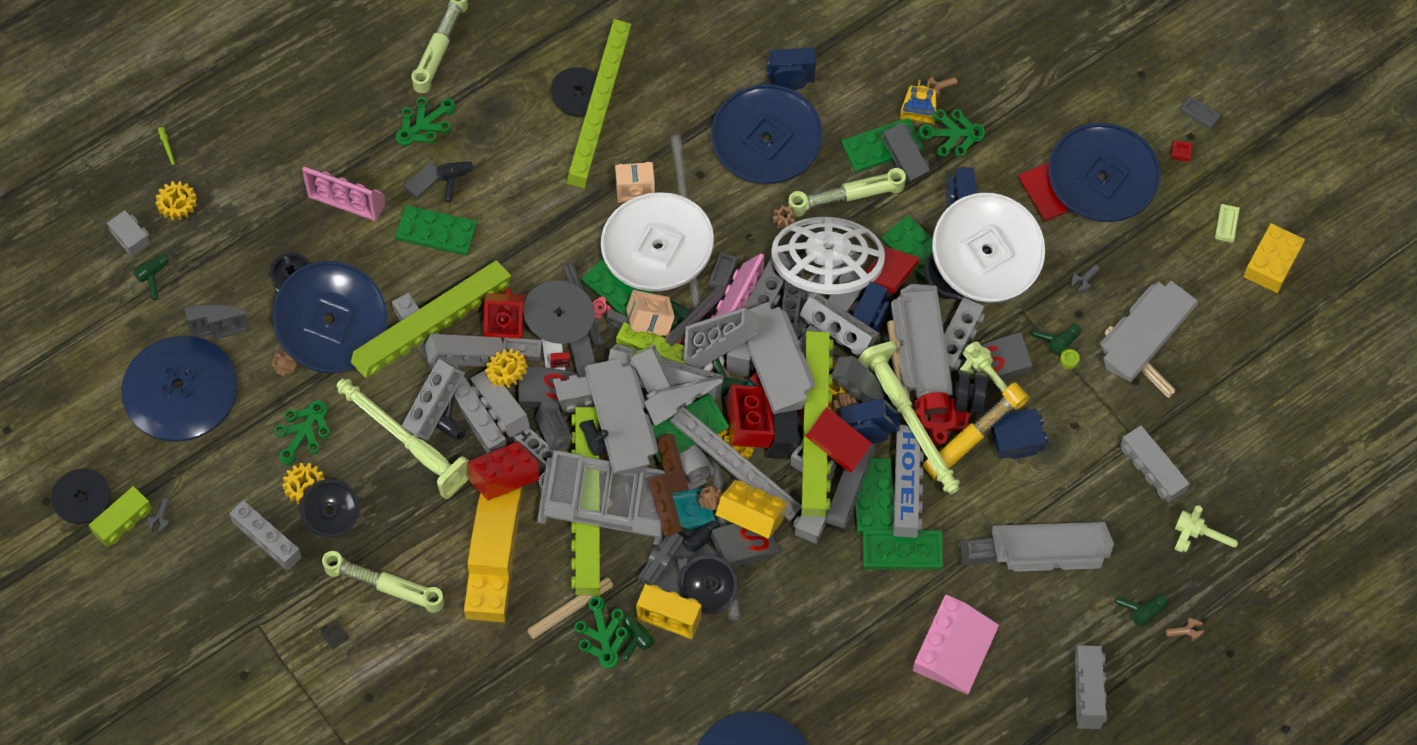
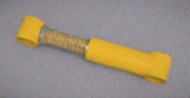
M1015 382L1008 386L1002 394L1003 398L1000 400V403L997 402L998 405L992 407V410L989 409L990 412H987V415L984 414V417L982 416L979 422L976 421V424L971 423L939 451L948 469L984 438L983 433L986 434L985 431H988V428L991 429V426L993 427L996 421L999 422L998 419L1001 420V417H1004L1003 415H1006V412L1009 413L1013 408L1015 410L1021 408L1029 400V395L1018 383ZM927 459L922 467L934 481H938V474L929 459Z

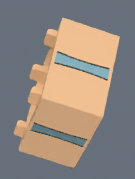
M653 162L615 165L618 203L627 202L640 195L655 193Z
M633 290L626 308L631 329L636 332L643 331L654 333L658 336H667L674 320L670 298Z

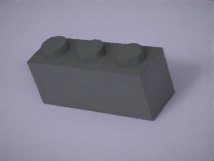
M902 122L884 131L881 138L897 167L905 172V181L909 184L926 175L930 171V166L926 158L921 156L918 143L914 142L911 138L912 133L909 127L905 126Z
M854 356L839 357L831 376L838 382L839 386L846 389L849 395L855 397L860 403L883 399L885 391L874 374Z

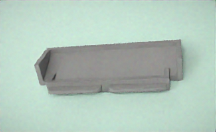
M1172 281L1166 287L1160 282L1151 285L1131 307L1130 315L1123 317L1101 342V347L1106 354L1104 357L1106 370L1131 382L1198 305V301Z
M910 284L901 290V297L891 302L895 334L901 346L898 348L903 385L907 387V391L916 390L917 399L924 394L943 392L951 396L953 395L937 286Z
M769 302L749 309L760 316L759 334L745 342L773 414L802 409L807 400L805 394L814 388L815 382L803 353L796 349L798 340L787 312L781 310L780 307L771 309Z
M620 358L587 365L585 371L601 430L605 429L609 432L604 441L613 473H641L650 465L648 458H651L658 452V447L650 418L643 410L645 401L637 372L632 369L631 365L623 367Z
M1105 522L1001 525L992 527L997 562H1007L1008 570L1042 571L1053 570L1054 568L1064 570L1098 569L1102 567L1104 558H1110L1114 545Z

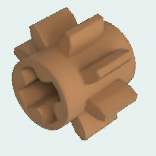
M782 205L779 210H774L773 222H777L778 229L780 227L786 228L795 223L796 213L791 212V207L787 208Z
M284 351L283 354L278 353L275 355L272 366L277 374L285 376L286 373L289 374L294 371L296 361Z
M847 393L839 394L836 400H833L834 413L839 412V415H841V407L857 404L855 397L850 398V395Z
M708 486L702 489L701 495H699L700 499L698 500L701 507L706 506L708 510L717 509L722 495L720 488L716 490L715 487Z

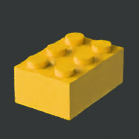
M1271 223L1246 268L1244 278L1278 293L1297 259L1305 239Z
M735 480L721 495L716 516L769 539L783 522L788 502L783 501L780 497L767 494L762 489L751 487L743 481Z
M645 584L636 605L637 620L693 640L701 621V604L692 598H682L675 592L663 591L656 585L649 586Z

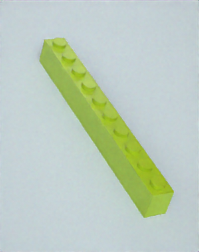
M613 20L568 174L567 184L585 189L629 37L631 23Z
M497 260L353 351L351 363L365 378L370 375H376L381 368L391 365L396 358L401 355L405 356L413 347L422 345L431 334H438L441 329L450 327L458 318L462 319L472 309L476 310L485 301L487 293L497 294L500 291L504 292V289L510 285L511 275Z
M806 331L805 360L814 379L815 386L809 393L805 394L807 400L804 404L802 516L825 517L826 510H830V498H826V492H830V480H827V474L831 472V462H827V456L829 455L805 436L822 411L828 407V403H832V391H828L829 386H832V374H829V368L833 366V357H829V351H833V339H829L830 332Z
M576 407V414H572V426H576V432H572V444H576V450H572V454L599 459V456H594L588 448L584 433L579 427L581 422L593 420L599 431V419L596 408ZM586 468L580 509L599 512V470ZM572 522V533H576V540H572V552H576V558H572V570H576V576H572V588H576V595H600L599 527Z

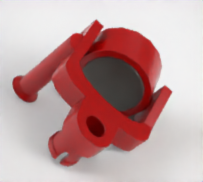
M943 392L924 394L914 401L916 409L914 412L924 429L929 431V437L934 446H939L947 441V431L956 426L955 398L949 400V395ZM946 412L948 415V422L933 423L925 419V415H939ZM902 416V423L908 426L906 420Z

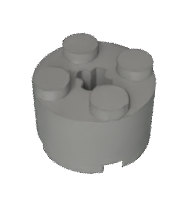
M693 445L688 450L679 454L689 490L700 488L707 483L706 478L709 475L710 477L713 476V466L697 445Z

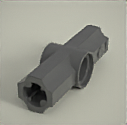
M676 533L665 537L659 547L654 548L649 556L647 565L638 577V580L643 585H655L662 573L669 569L674 555L684 542L680 534Z

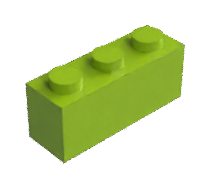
M132 486L92 521L89 527L91 532L108 548L111 544L117 543L126 531L133 529L135 523L141 518H145L152 508L149 501Z

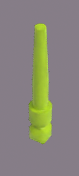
M159 127L160 139L165 146L172 166H174L175 162L165 128Z

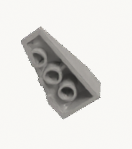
M720 375L663 388L659 391L655 389L649 392L644 403L653 423L656 426L673 416L680 409L679 406H688L696 399V395L702 396L721 384L724 378Z

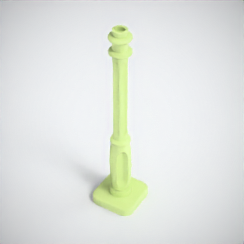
M890 341L867 348L860 355L858 361L869 371L875 372L884 391L897 408V412L902 413L938 474L937 480L943 483V491L949 494L957 492L960 489L958 486L959 480H955L952 476L953 470H949L912 409V402L909 401L900 381L888 365L889 359L897 349L895 343Z
M343 378L339 380L336 385L339 394H345L347 401L355 402L403 442L405 448L409 449L424 466L440 476L437 480V485L443 498L449 499L469 480L467 465L469 460L465 457H460L453 464H450L436 449L419 439L418 436L409 433L362 394L360 387L353 386L350 379L345 380Z

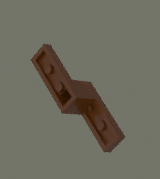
M674 433L656 439L665 474L649 480L664 537L682 531L673 496L689 490Z

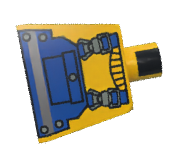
M920 79L918 87H909L901 108L900 119L910 118L911 121L935 124L933 113L936 111V90L929 89L928 80Z

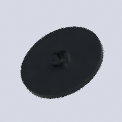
M572 67L560 72L554 78L551 86V97L556 107L567 115L585 117L597 74L582 67ZM575 90H576V91L581 90L582 92L576 94V93H575Z
M76 469L64 474L54 485L51 494V502L56 514L61 519L73 524H85L94 521L107 509L111 498L110 487L106 479L100 473L90 469ZM83 493V499L80 500L78 498L79 494Z

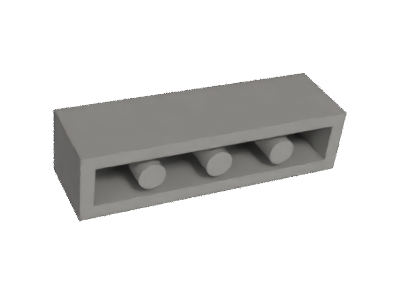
M431 334L424 345L429 364H436L438 359H442L452 365L487 367L486 363L492 362L490 357L495 358L497 356L496 352L502 354L504 349L502 340L499 337Z
M655 344L632 355L631 365L635 371H638L640 375L639 382L642 388H646L647 393L655 389L659 391L663 388L674 386Z
M485 370L470 378L471 388L479 396V400L485 409L488 408V413L493 421H498L497 424L502 433L506 432L511 438L530 427L526 413L505 386L503 388H500L499 385L494 386L489 381Z
M1139 426L1122 438L1121 449L1123 453L1130 456L1134 466L1144 473L1147 482L1154 485L1158 495L1165 499L1168 504L1187 492L1190 483L1142 426Z

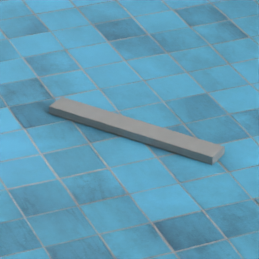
M682 406L669 421L738 480L788 502L784 515L787 521L790 522L801 509L802 505Z

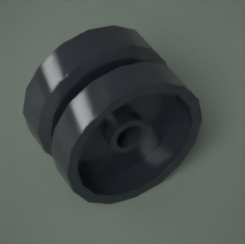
M289 252L275 259L271 265L270 274L276 293H278L282 284L292 273L310 264V261L305 256Z
M959 370L954 397L956 400L955 412L965 413L968 408V402H971L972 414H983L987 373L977 372L974 375L972 384L970 372Z

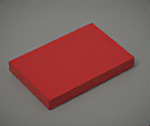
M1049 163L1018 175L1020 183L1043 222L1071 212L1061 203L1051 187L1048 175Z
M885 247L884 267L881 274L873 282L888 288L887 292L894 294L919 264L920 258ZM879 257L865 271L867 274L874 269Z
M828 407L822 411L805 435L850 473L872 445L870 441Z

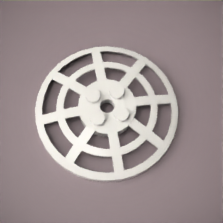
M814 217L797 221L784 228L773 242L771 257L776 271L792 285L814 293L843 294L860 290L868 286L870 281L876 280L884 267L885 253L876 235L862 225L841 218ZM825 227V231L814 233L810 231V229ZM832 227L843 229L848 232L844 234L832 232ZM790 231H796L789 244L778 246V242L784 235ZM801 234L809 237L807 242L795 243ZM860 234H865L872 239L879 251L868 248L865 239ZM857 237L862 246L851 244L849 238ZM806 249L807 256L801 259L795 250ZM789 251L797 265L789 271L780 261L779 252ZM851 251L862 252L861 257L856 262L850 258ZM868 254L879 257L876 266L870 273L867 274L860 267L866 261ZM813 261L825 266V269L809 265V263ZM843 263L849 265L844 268L833 269V266H837ZM802 269L825 275V284L807 281L796 275ZM855 271L860 279L849 283L832 284L833 275H842Z

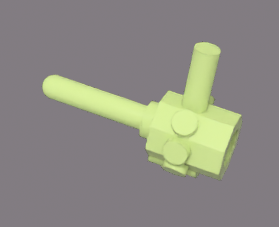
M978 341L971 343L963 352L967 360L959 370L969 371L971 380L974 378L975 370L978 372L985 371L997 387L1004 392L1008 386L991 367L993 361L991 352L987 347H982Z
M1195 506L1193 513L1185 510L1182 511L1175 529L1182 532L1175 550L1181 553L1182 551L1187 552L1191 543L1188 541L1189 536L1197 538L1198 535L1203 536V534L1231 547H1237V540L1214 531L1204 524L1205 519L1200 517L1202 512L1201 506Z

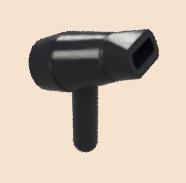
M471 161L446 163L437 167L438 178L441 181L447 180L445 202L450 203L452 201L455 178L474 169Z
M454 393L436 427L455 440H461L466 432L452 419Z
M593 420L581 422L579 427L584 433L587 446L594 456L604 454L607 451L604 438L609 435V432L605 429L599 432Z
M712 520L695 532L682 527V531L678 534L687 537L684 540L685 547L690 552L695 553L707 544L711 539L712 530L719 528V525Z

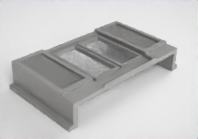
M554 450L552 458H547L537 523L545 524L547 517L652 536L654 537L653 544L660 545L663 530L649 480L664 475L665 471L646 467L641 473L614 474L610 461Z

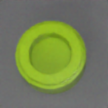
M1067 349L1062 352L1060 363L1064 368L1074 369L1079 364L1080 356L1075 350Z

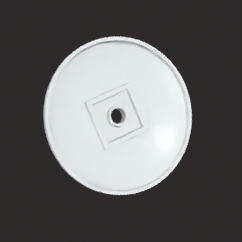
M662 192L640 195L622 204L607 220L601 236L602 255L610 272L626 285L645 291L669 290L689 282L705 268L714 246L713 229L705 212L697 204L683 196ZM657 243L663 245L660 249H655L653 246Z
M977 193L957 200L942 214L933 234V257L940 274L954 290L976 301L989 303L1003 302L1021 295L1034 283L1043 267L1045 243L1036 219L1020 203L1000 194ZM983 246H988V247H990L991 250H992V253H991V254H985V253L982 251V247H983Z

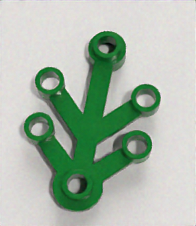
M419 97L416 100L418 108L416 125L410 128L413 110L409 107L402 110L403 125L402 129L396 133L397 143L401 146H409L412 142L434 144L436 142V134L432 131L447 134L450 132L451 126L448 121H442L440 124L430 123L443 114L452 115L456 110L455 102L451 99H444L438 109L424 118L428 103L425 97ZM419 131H429L425 135L417 134Z
M938 109L933 113L934 120L941 121L949 129H933L931 125L924 124L917 131L919 138L922 140H928L931 137H950L944 145L937 148L936 152L939 157L948 155L950 148L960 137H967L961 145H958L953 150L956 157H962L966 154V150L972 142L981 141L985 135L983 126L969 122L959 109L952 111L950 118L946 116L945 111L942 109ZM953 121H959L966 129H960ZM941 148L945 150V154L941 152Z
M313 401L306 409L299 411L289 409L285 412L287 422L292 423L296 419L308 416L305 422L287 427L283 425L275 427V435L278 438H284L288 434L298 432L289 447L282 450L279 454L283 465L290 466L295 462V451L305 436H307L309 443V453L312 455L319 453L320 447L315 440L312 429L315 420H317L319 426V437L327 439L330 436L329 428L326 427L324 416L327 414V406L323 401ZM316 407L321 408L319 411L314 410ZM289 414L294 415L292 418H288ZM280 429L284 430L281 434L277 433ZM324 430L327 431L325 435L320 434ZM316 446L317 449L311 450V447ZM285 454H290L289 457H284Z
M593 596L589 600L588 605L594 612L598 632L588 627L583 621H578L575 624V630L579 634H585L600 642L602 650L592 646V643L587 639L579 642V648L585 653L589 652L598 657L602 667L611 669L617 665L619 660L617 652L624 640L629 637V631L626 628L620 627L617 629L619 623L625 619V613L621 609H615L612 612L613 619L606 629L603 616L606 602L600 596ZM598 600V604L593 606L594 602ZM617 613H621L619 618H616ZM581 625H584V628L582 630H579V627ZM616 630L617 638L610 647L609 640ZM625 631V635L620 637V633ZM588 643V647L583 649V645ZM608 655H610V656H611L610 660H609V661H606V660H605L606 657H607Z

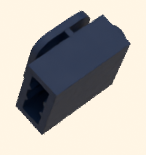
M814 47L770 50V57H767L766 75L767 78H770L771 84L798 90L804 88L806 83L814 82L816 67Z
M956 168L954 179L952 174H947L945 187L947 208L963 197L977 194L974 168Z
M870 281L853 316L880 334L889 314L890 302L886 301L888 288ZM852 332V337L856 340L857 337L855 333Z
M884 399L841 407V415L839 417L870 442H884L888 439V433L900 431L899 413Z
M1037 408L1007 413L1003 415L1004 417H1001V420L998 419L999 422L996 421L993 427L991 426L999 459L1008 457L1019 459L1034 456L1038 452L1044 451L1045 445L1048 443L1047 433L1043 432L1042 429L1043 419L1041 414L1038 415Z

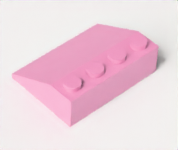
M303 167L302 172L309 198L377 221L385 205L384 194L380 191L370 190L361 184L348 182L342 177L331 176V174L325 171L320 172Z
M760 253L745 262L740 270L737 269L735 271L732 285L727 286L726 296L724 300H720L717 306L718 312L715 316L712 315L711 318L744 308L763 273V254Z
M945 594L914 662L913 671L968 695L999 625L968 604Z

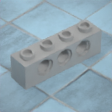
M782 252L778 253L780 261L790 271L795 266V261L789 255ZM772 257L744 308L749 310L761 305V302H769L771 309L779 305L782 298L781 293L785 291L786 280L777 275L778 272L772 263Z
M818 293L808 297L799 315L804 318L806 323L818 327L821 332H830V336L835 338L837 343L846 345L854 354L859 356L867 348L873 346L879 335L877 331ZM820 312L825 315V319L821 317ZM836 322L840 324L841 330L837 328ZM852 332L855 333L856 340L852 337Z
M967 298L962 299L944 334L946 351L955 352V354L947 352L951 376L954 370L958 371L962 363L960 358L965 348L969 346L970 339L974 340L978 331L976 327L978 324H982L986 315L983 314V305ZM964 320H968V321H970L971 323H968V324H967V323H964L963 321H964ZM960 335V336H962L963 338H962V339H958V338H956L955 336Z
M438 359L406 416L402 427L420 438L429 440L465 372L449 362Z
M244 500L229 513L232 523L287 571L302 558L299 548Z

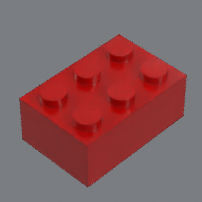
M731 385L726 396L731 446L769 448L775 434L772 409L764 388L759 386Z
M519 441L467 462L469 481L488 501L539 480L538 461Z

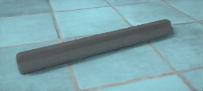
M566 265L564 269L569 283L583 290L574 265ZM594 319L588 333L593 346L598 347L603 344V339Z
M722 285L716 287L666 336V343L673 346L685 335L686 326L697 323L725 295L726 288Z

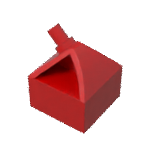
M508 288L504 289V294H486L484 303V337L522 339L524 332L525 295L511 294L512 290Z

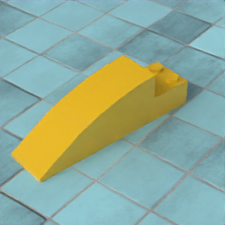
M523 487L489 501L480 493L468 558L469 578L464 607L465 619L505 623Z

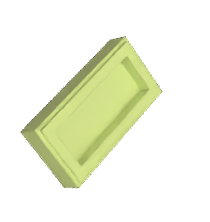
M1221 204L1215 239L1234 242L1239 207Z

